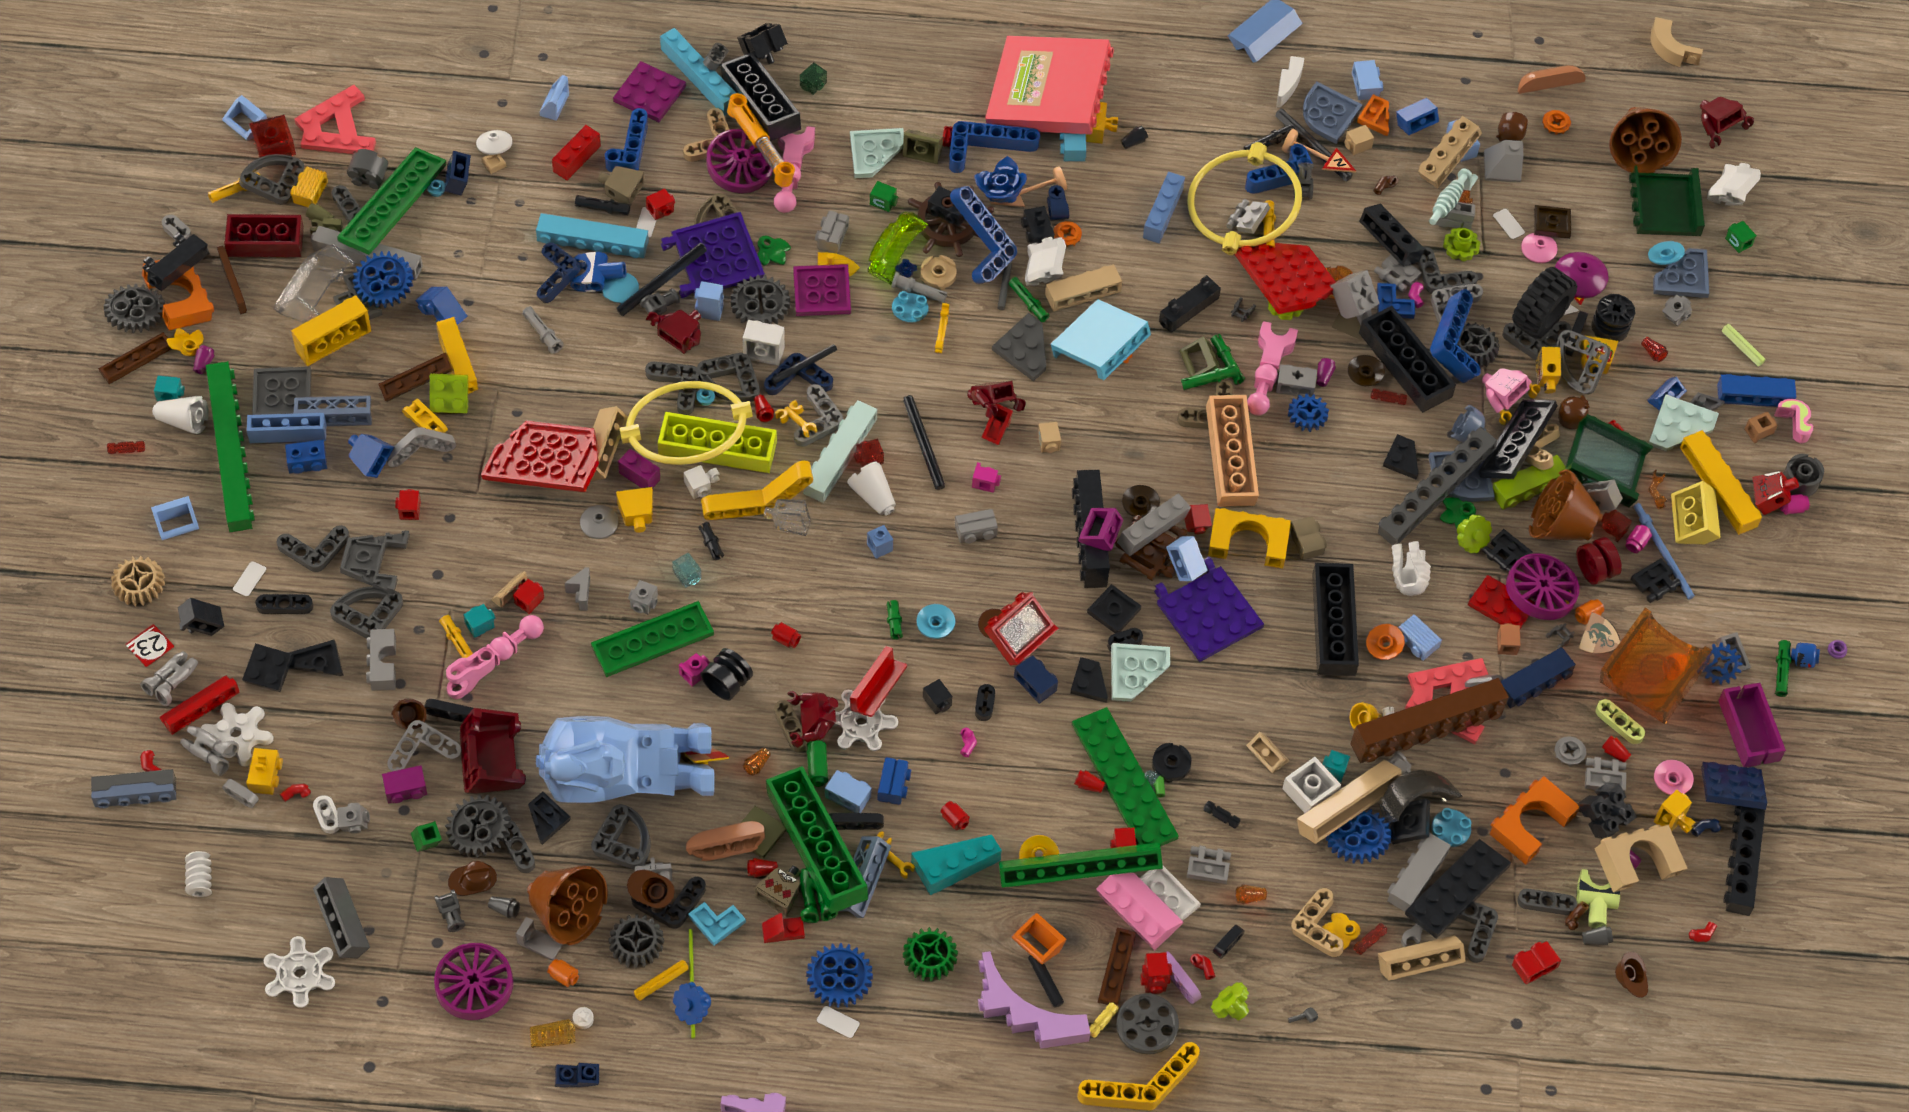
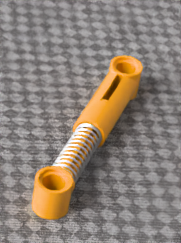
M739 93L732 94L727 108L728 115L736 119L754 147L758 148L775 174V183L780 187L790 186L795 172L794 165L782 160L770 142V137L748 107L747 98Z

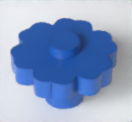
M694 982L681 984L679 990L674 992L675 1014L680 1021H686L687 1025L701 1023L702 1017L707 1016V1010L711 1006L710 995L701 986H696Z

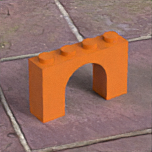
M193 266L170 284L185 288L190 293V296L185 300L163 305L162 318L168 330L204 323L212 319L214 306L212 302H209L206 289L202 288L200 277L198 274H195ZM143 269L142 277L148 289L156 288L147 282L148 272Z
M1545 776L1539 781L1537 779L1534 780L1529 786L1530 790L1527 793L1522 792L1516 799L1517 802L1514 805L1510 804L1504 810V815L1501 818L1496 817L1490 825L1492 826L1490 835L1525 865L1539 853L1542 843L1524 829L1520 821V815L1528 810H1541L1565 827L1577 815L1580 809L1575 801Z

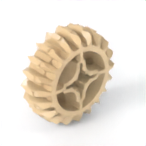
M140 555L137 560L133 556L129 562L125 559L124 565L118 563V569H114V575L111 576V587L114 590L115 596L121 602L125 601L127 605L132 602L136 607L138 603L144 606L145 601L151 603L152 597L158 599V593H162V587L165 585V576L162 573V568L160 565H157L155 560L151 562L149 557L143 560V557Z

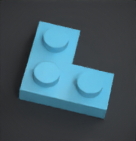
M705 902L688 913L689 918L713 946L746 923V919L734 905L718 916Z

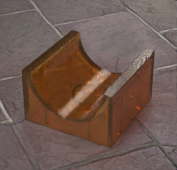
M1644 608L1602 667L1599 682L1663 724H1666L1708 665L1712 650L1706 646L1703 648L1692 646L1675 637L1655 620L1652 611Z

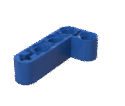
M637 108L632 111L624 150L609 149L605 152V167L609 172H612L616 166L639 170L648 129L646 110Z
M1294 144L1291 147L1289 159L1286 163L1299 177L1298 163L1313 164L1305 146ZM1275 164L1249 171L1245 189L1247 192L1255 194L1293 183L1288 174Z

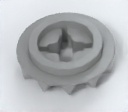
M1563 737L1555 745L1556 758L1561 760V764L1566 763L1569 766L1573 764L1578 765L1586 756L1585 745L1575 737ZM1567 748L1570 751L1575 750L1573 752V755H1571L1570 753L1566 754Z

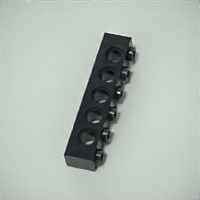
M1735 806L1734 815L1737 816V820L1734 821L1732 826V833H1735V836L1730 843V850L1733 853L1728 860V868H1731L1730 874L1728 873L1725 884L1728 886V891L1724 894L1723 903H1726L1727 912L1750 916L1755 904L1765 809Z

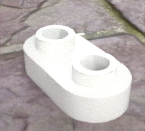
M328 796L317 797L314 800L313 808L322 830L328 834L336 833L339 828L337 810L333 800Z

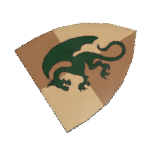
M1592 612L1579 649L1594 654H1603L1622 646L1615 627L1606 618Z

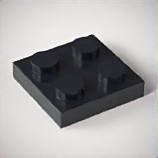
M1111 584L1087 609V613L1112 632L1118 633L1136 616L1142 606Z
M255 643L242 681L281 692L294 655Z
M1427 798L1391 805L1390 829L1391 843L1393 845L1429 838L1430 801Z

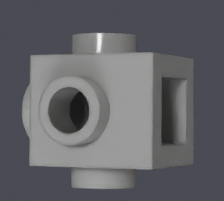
M1676 294L1674 298L1671 297L1666 302V307L1662 310L1663 315L1676 326H1679L1683 320L1686 321L1691 316V302L1686 297H1679Z
M639 580L636 588L632 589L629 593L630 607L638 613L649 614L650 610L654 609L658 602L657 586Z
M350 803L347 807L337 808L339 829L344 832L349 831V833H360L362 829H368L367 822L370 821L369 811L362 805Z

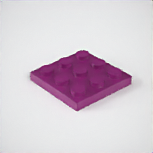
M640 61L614 95L613 102L632 111L642 108L646 110L647 118L659 123L686 88V82Z
M848 264L793 266L796 316L851 314Z

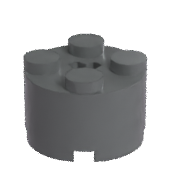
M358 149V152L354 151L347 174L352 179L351 182L354 185L362 186V184H366L373 189H379L389 164L385 157L381 159L375 151Z
M1797 454L1789 460L1783 474L1787 479L1796 477L1799 483V488L1790 491L1791 495L1802 494L1809 497L1817 492L1824 475V467L1817 458L1808 457V454Z

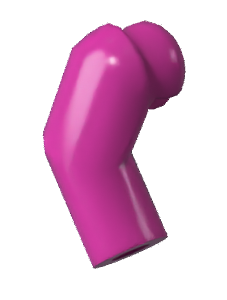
M1419 282L1411 285L1408 294L1410 299L1415 300L1416 308L1424 305L1419 296L1422 292L1421 290H1424V286Z
M965 727L960 732L965 744L960 753L964 757H969L977 744V740L973 731Z

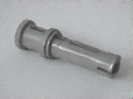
M896 272L891 285L892 288L897 287L906 290L907 293L914 292L942 303L945 302L948 292L916 282L912 277L901 276L898 272Z
M531 306L526 307L522 315L540 335V341L547 345L551 354L559 352L564 346L563 341L555 336L554 330L549 329Z

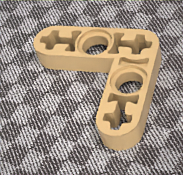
M712 108L708 111L707 120L714 138L720 134L716 132V129L730 130L722 110ZM714 138L687 144L683 149L685 160L694 162L706 159L707 151L704 150V147L709 146ZM726 141L727 146L725 147L731 150L728 142ZM717 149L713 150V153L722 155Z
M1557 424L1545 426L1525 462L1541 470L1553 467L1552 454L1541 448L1560 437Z
M1322 888L1312 896L1293 919L1291 925L1292 932L1296 937L1331 957H1337L1343 952L1342 939L1317 925L1333 904L1332 891ZM1326 896L1328 897V900H1327V899H1323V901L1321 902V897H1322V898H1325ZM1315 909L1318 911V914L1309 916L1307 912ZM1320 933L1323 935V938L1321 940H1314L1312 935ZM1336 944L1338 945V948L1334 947L1333 949H1331V947H1330V945H1331V946H1335Z

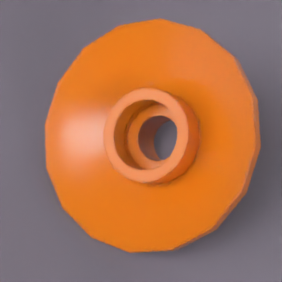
M1381 624L1374 627L1366 638V646L1369 653L1374 658L1380 660H1390L1397 657L1405 645L1402 631L1397 626L1391 624ZM1386 642L1390 643V645L1387 647L1383 646V644Z

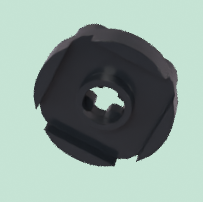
M1165 743L1155 750L1152 758V768L1157 776L1163 777L1164 782L1179 781L1190 772L1192 758L1184 746ZM1168 759L1176 760L1177 762L1175 765H1169Z

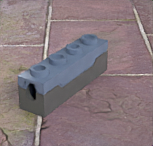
M173 769L91 777V799L94 806L99 808H108L109 806L116 805L128 806L136 803L149 804L150 802L157 801L169 802L176 800V777Z

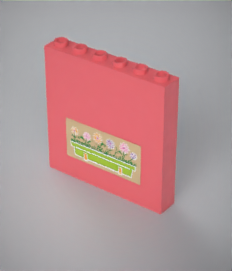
M1007 36L985 118L986 123L1033 128L1039 132L1092 134L1093 127H1096L1097 124L1096 115L1100 112V99H1103L1104 95L1103 86L1107 83L1106 74L1107 71H1110V58L1114 54L1110 41L1108 39Z

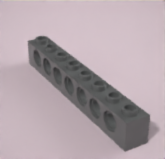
M1479 427L1476 431H1471L1467 436V440L1456 446L1453 454L1447 455L1438 468L1432 469L1426 480L1422 479L1418 483L1417 489L1413 493L1409 492L1400 505L1394 506L1388 517L1385 516L1380 520L1378 534L1391 545L1399 544L1496 449L1497 439L1482 427ZM1476 447L1478 450H1472L1470 448ZM1463 459L1466 462L1461 463L1458 460ZM1445 472H1452L1453 474L1447 475ZM1433 484H1439L1440 487H1434ZM1421 496H1425V497H1427L1428 499L1423 500V499H1421L1420 497H1421ZM1407 509H1414L1415 511L1409 512ZM1395 521H1400V522H1402V524L1398 525V524H1395L1394 522H1395Z

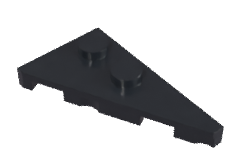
M335 640L289 652L294 655L289 669L344 676Z

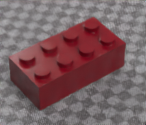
M227 214L224 245L228 257H301L304 233L302 216Z

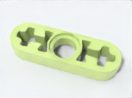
M1603 699L1599 701L1596 707V714L1600 719L1629 743L1639 744L1642 742L1645 736V730L1642 726L1610 700ZM1607 707L1609 709L1608 711H1602V708ZM1615 719H1623L1625 725L1620 726L1616 724ZM1637 732L1639 734L1638 736H1632V733Z

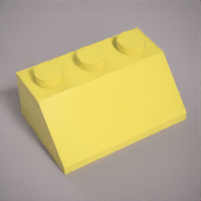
M1701 481L1671 493L1676 543L1707 544L1720 539L1716 490Z

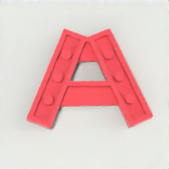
M355 85L348 87L294 118L296 125L303 131L301 149L353 154L354 151L358 152V149L374 151L375 138L357 136L350 108L364 101L365 97ZM335 117L339 134L322 132L320 125Z
M1479 658L1409 673L1408 680L1413 694L1405 709L1433 700V690L1451 686V694L1469 688L1465 687L1466 681L1471 678L1488 675L1483 659ZM1472 725L1466 727L1461 732L1455 731L1452 733L1475 745L1485 726Z

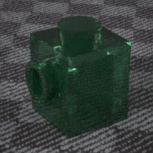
M814 62L800 74L801 88L812 95L820 91L827 83V71Z

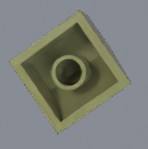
M910 129L904 132L903 157L938 164L943 148L942 136Z

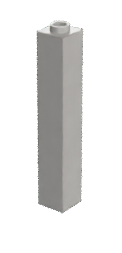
M318 226L316 232H313L311 235L314 251L361 264L360 261L367 262L366 256L372 259L373 253L380 256L382 251L386 256L388 251H390L392 257L397 253L399 258L404 257L405 262L408 261L415 281L423 267L420 255L383 244H378L370 255L338 242L337 236L341 232Z

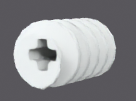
M196 851L189 853L185 857V891L188 895L207 897L212 894L211 889H209L212 886L211 882H209L212 879V876L209 874L211 873V867H209L211 860L208 859L210 854L207 852Z

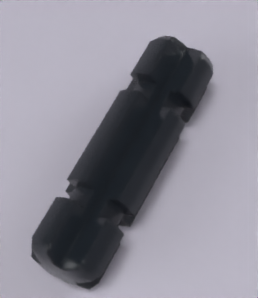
M1207 801L1204 805L1203 810L1205 812L1212 813V816L1225 824L1228 822L1232 828L1236 829L1240 824L1241 819L1239 817L1232 816V813L1220 806L1216 807L1212 801Z

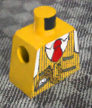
M1542 347L1535 361L1537 384L1540 387H1544L1545 393L1552 394L1556 392L1555 386H1557L1561 377L1560 347Z

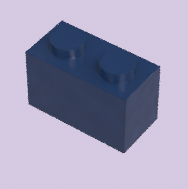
M457 151L452 152L447 164L445 192L462 196L468 183L471 155Z
M1033 655L1015 667L1014 678L1039 704L1057 691V677L1053 673H1049L1043 662L1039 659L1037 660Z

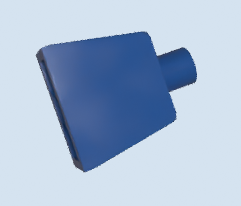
M361 434L359 437L352 435L348 440V443L353 447L349 453V458L365 476L377 478L391 455L394 446L368 434Z

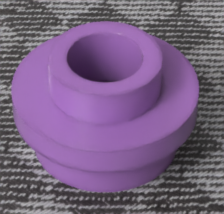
M1841 640L1832 641L1828 645V653L1833 658L1841 659L1847 654V646Z

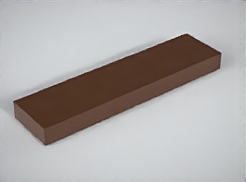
M219 246L217 247L218 255L240 315L247 313L245 301L225 247Z
M162 332L98 368L99 372L108 384L117 381L172 350L166 341L168 337Z
M445 352L378 385L385 401L388 402L430 382V374H447L454 371L448 354Z
M1117 927L1097 1003L1108 1005L1112 1002L1118 1006L1137 932Z

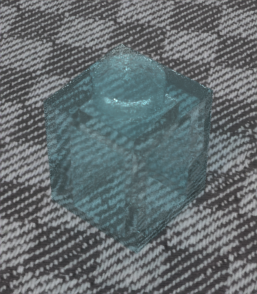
M689 553L672 562L673 573L685 588L697 584L702 579L701 568Z

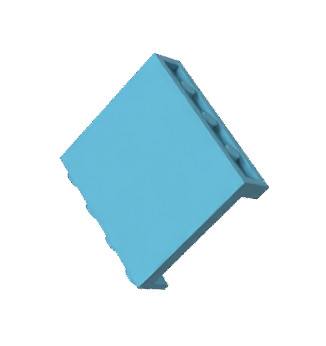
M1097 299L1051 343V348L1055 358L1062 353L1096 369L1098 378L1105 380L1151 333L1148 321Z

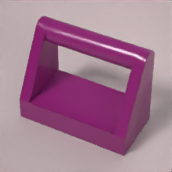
M1091 508L1078 541L1098 549L1111 551L1123 523V518L1116 508ZM1095 518L1105 519L1099 535L1088 536Z

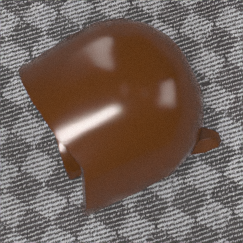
M1504 113L1498 125V135H1496V138L1500 142L1504 140L1521 141L1526 135L1528 119L1522 113Z
M1581 395L1580 398L1575 396L1568 397L1561 402L1558 419L1563 427L1577 429L1579 422L1589 414L1590 406L1584 395Z
M415 699L399 700L393 706L391 712L395 723L404 730H407L413 721L420 720L425 723L427 718L425 707L420 701ZM418 724L417 726L413 725L412 728H413V729H417V728L421 727L422 725H421V724Z

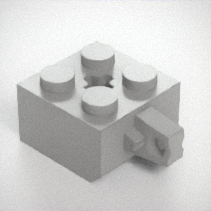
M1368 270L1350 274L1330 285L1334 288L1333 295L1341 316L1346 319L1356 316L1360 325L1362 320L1372 316L1371 309L1380 304Z

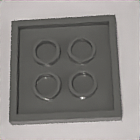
M311 366L254 369L252 415L293 414L294 398L311 397ZM299 404L298 409H307L309 405Z

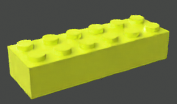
M665 412L658 439V454L668 457H689L706 453L726 442L736 430L738 423ZM745 425L742 435L733 446L722 454L703 461V463L770 473L777 444V430Z

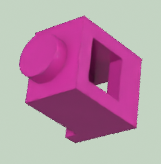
M977 462L972 478V488L994 493L995 487L1000 485L1001 475H998V470H994L991 467H982L981 463Z
M695 653L687 661L679 664V674L693 687L702 680L700 673L710 662L706 656H699Z

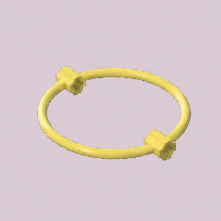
M1260 142L1252 144L1250 150L1229 152L1207 163L1194 177L1188 191L1187 206L1192 222L1204 236L1216 243L1222 244V251L1228 255L1236 254L1239 247L1257 246L1277 238L1292 225L1301 208L1302 188L1296 173L1285 161L1267 153V146ZM1248 157V162L1254 166L1263 164L1264 159L1275 163L1288 174L1294 186L1295 202L1289 217L1276 230L1260 238L1241 240V235L1234 231L1226 233L1225 238L1216 235L1202 224L1195 210V192L1202 178L1215 166L1234 158Z
M685 381L660 387L644 396L629 413L626 427H621L619 430L622 444L630 443L644 457L664 464L686 465L712 459L728 450L742 435L746 425V418L753 417L750 401L741 402L730 390L714 383ZM681 389H706L720 393L733 402L731 411L734 421L739 420L737 428L726 442L711 451L689 457H668L653 453L638 442L641 440L638 424L634 425L636 416L647 403L663 394Z

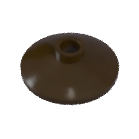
M1359 355L1353 358L1348 365L1350 379L1364 387L1379 384L1385 374L1381 361L1370 355Z
M1135 485L1128 488L1123 494L1122 505L1131 516L1139 515L1143 518L1160 506V498L1153 488L1146 485Z

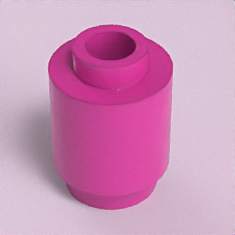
M1802 494L1791 495L1790 503L1780 507V510L1785 515L1804 513L1806 510H1809V499L1806 495L1803 496Z
M1645 525L1635 526L1626 540V548L1632 553L1642 551L1652 537L1650 529Z

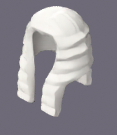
M1418 541L1409 542L1410 552H1407L1406 565L1402 568V544L1392 545L1394 563L1392 571L1397 589L1407 596L1422 594L1429 585L1428 581H1430L1431 566L1425 561V550L1419 549Z

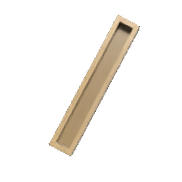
M1383 760L1298 817L1299 834L1315 844L1402 786L1401 769Z

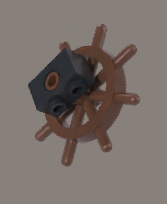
M936 182L934 184L935 192L923 203L913 198L908 199L909 205L919 209L918 222L904 225L903 231L920 230L923 237L928 240L923 248V253L925 254L929 253L934 245L954 247L956 256L962 257L961 245L968 242L973 236H979L970 224L968 225L963 222L965 218L950 199L952 191L943 188L940 182ZM969 185L968 187L974 191V187ZM986 207L991 214L994 212L993 207ZM927 214L936 217L935 219L925 221ZM939 225L935 232L929 228ZM955 227L960 228L964 231L957 234ZM945 230L949 231V235L942 234Z

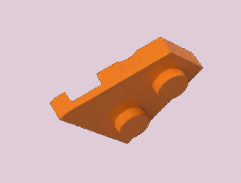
M1373 94L1359 115L1357 123L1366 125L1368 128L1388 136L1389 101Z

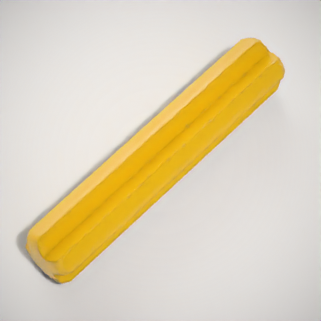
M680 960L635 989V997L641 1001L689 969L688 964L684 960Z

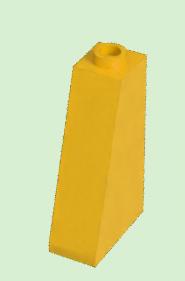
M451 317L436 322L439 344L443 353L446 352L454 369L451 373L455 375H468V394L478 390L477 379L455 318Z

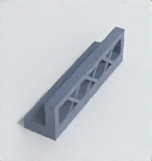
M371 395L294 398L293 414L324 413L327 426L372 425ZM359 402H366V407L358 408L355 405ZM322 403L329 405L325 409L317 407ZM339 403L347 404L344 408L337 407ZM299 404L309 405L307 409H298Z
M862 836L853 858L857 867L863 861L862 866L858 869L867 884L868 900L840 911H849L857 918H864L891 848V845L880 837ZM870 843L869 848L865 850L866 844Z

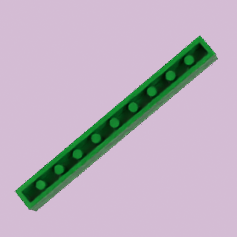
M228 361L206 365L229 533L253 529L252 521H255L254 510H250L249 506L253 505L252 495L248 494L247 489H251L249 478L245 477V473L249 472L247 462H243V457H246L245 446H241L244 436L243 431H239L242 421L241 416L237 415V410H240L239 401L234 397V395H238L236 383L233 384L232 382L233 379H236L234 368L230 369Z

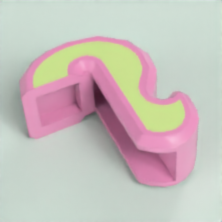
M1796 399L1781 401L1774 416L1793 418V439L1798 443L1807 442L1813 431V424H1808L1811 417L1809 406L1803 401Z

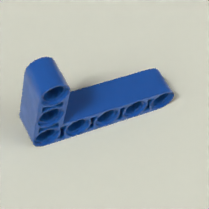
M958 121L953 125L949 169L954 173H960L964 170L967 146L1034 152L1039 148L1040 133L1033 128Z
M963 186L954 189L950 194L952 203L991 251L973 270L972 279L976 284L991 282L1015 258L1017 247L970 187Z
M1463 289L1449 298L1430 347L1432 356L1462 383L1472 380L1481 373L1477 362L1457 345L1473 303V296L1467 289Z

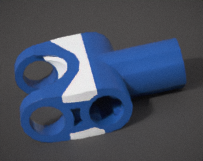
M602 252L576 255L574 259L579 263L581 269L586 271L574 277L570 282V286L572 289L580 292L601 291L604 289L605 279L626 277L625 262L607 263L608 256Z

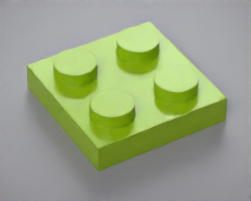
M430 374V410L442 413H468V375Z

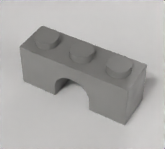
M370 630V637H367V649H370V654H367L366 657L367 666H370V672H366V681L370 683L372 691L396 690L394 663H383L381 661L386 656L396 655L395 630Z

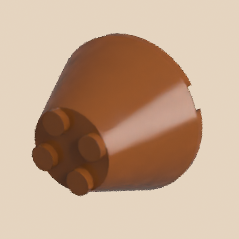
M1632 107L1614 127L1610 136L1609 147L1612 157L1622 169L1632 173L1634 166H1637L1638 173L1656 172L1655 170L1668 166L1676 158L1681 147L1682 136L1677 122L1667 113L1645 107Z
M1568 469L1559 472L1560 476L1556 480L1552 478L1541 492L1531 514V518L1534 520L1532 526L1529 525V533L1535 539L1574 541L1585 539L1588 541L1591 539L1593 529L1601 521L1603 514L1600 513L1599 507L1576 475Z
M590 866L544 871L527 888L531 907L550 937L560 944L575 945L585 940L598 926L602 919L600 913L603 904H607L608 890L605 878L600 871Z

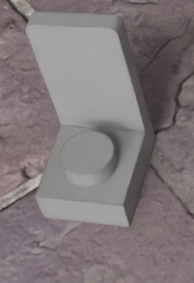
M528 917L524 919L516 932L517 944L551 961L555 959L563 946L555 942L550 936L534 928V921Z

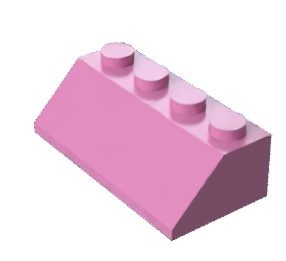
M1134 872L1110 875L1096 888L1099 896L1154 951L1184 923Z

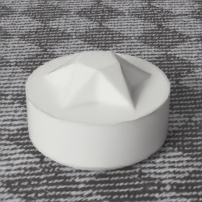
M581 1007L573 1013V1023L577 1028L587 1029L593 1024L594 1017L589 1008Z

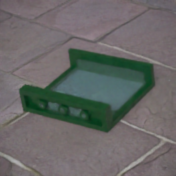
M1587 414L1578 424L1565 469L1572 471L1581 484L1615 480L1623 498L1620 504L1630 508L1638 500L1639 493L1635 492L1645 456L1653 449V446L1644 440H1640L1627 432L1615 428L1611 424L1597 419L1595 416Z

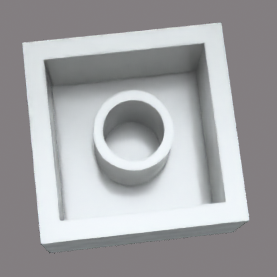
M748 320L743 335V354H748L752 361L779 366L785 348L784 327L777 324L762 323L757 320Z
M1314 757L1288 775L1284 780L1282 789L1306 813L1339 791L1341 784Z

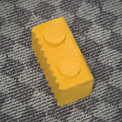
M308 166L304 172H300L298 183L292 187L290 193L293 203L309 207L311 203H318L326 184H328L326 172L309 168Z

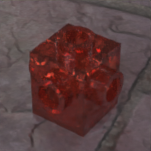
M878 438L871 441H863L856 445L854 457L856 463H860L861 468L876 461L880 465L884 464V452Z

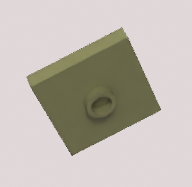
M754 806L741 823L755 821L764 826L765 839L758 846V849L752 851L764 859L786 832V829L781 822Z

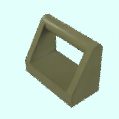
M1204 336L1179 350L1190 377L1215 370L1214 368H1221L1211 343ZM1202 350L1208 367L1196 373L1189 353Z

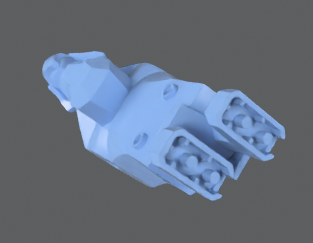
M600 716L557 718L549 728L543 744H539V755H536V767H539V775L544 779L555 800L559 802L594 803L635 793L674 796L675 790L689 788L702 796L714 795L713 768L707 764L680 763L681 752L711 753V727L704 723H693L688 728L671 727L667 724H630L611 717Z

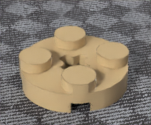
M944 255L934 258L930 256L921 265L920 278L926 285L943 291L956 280L957 270L955 262ZM935 270H942V274H936Z

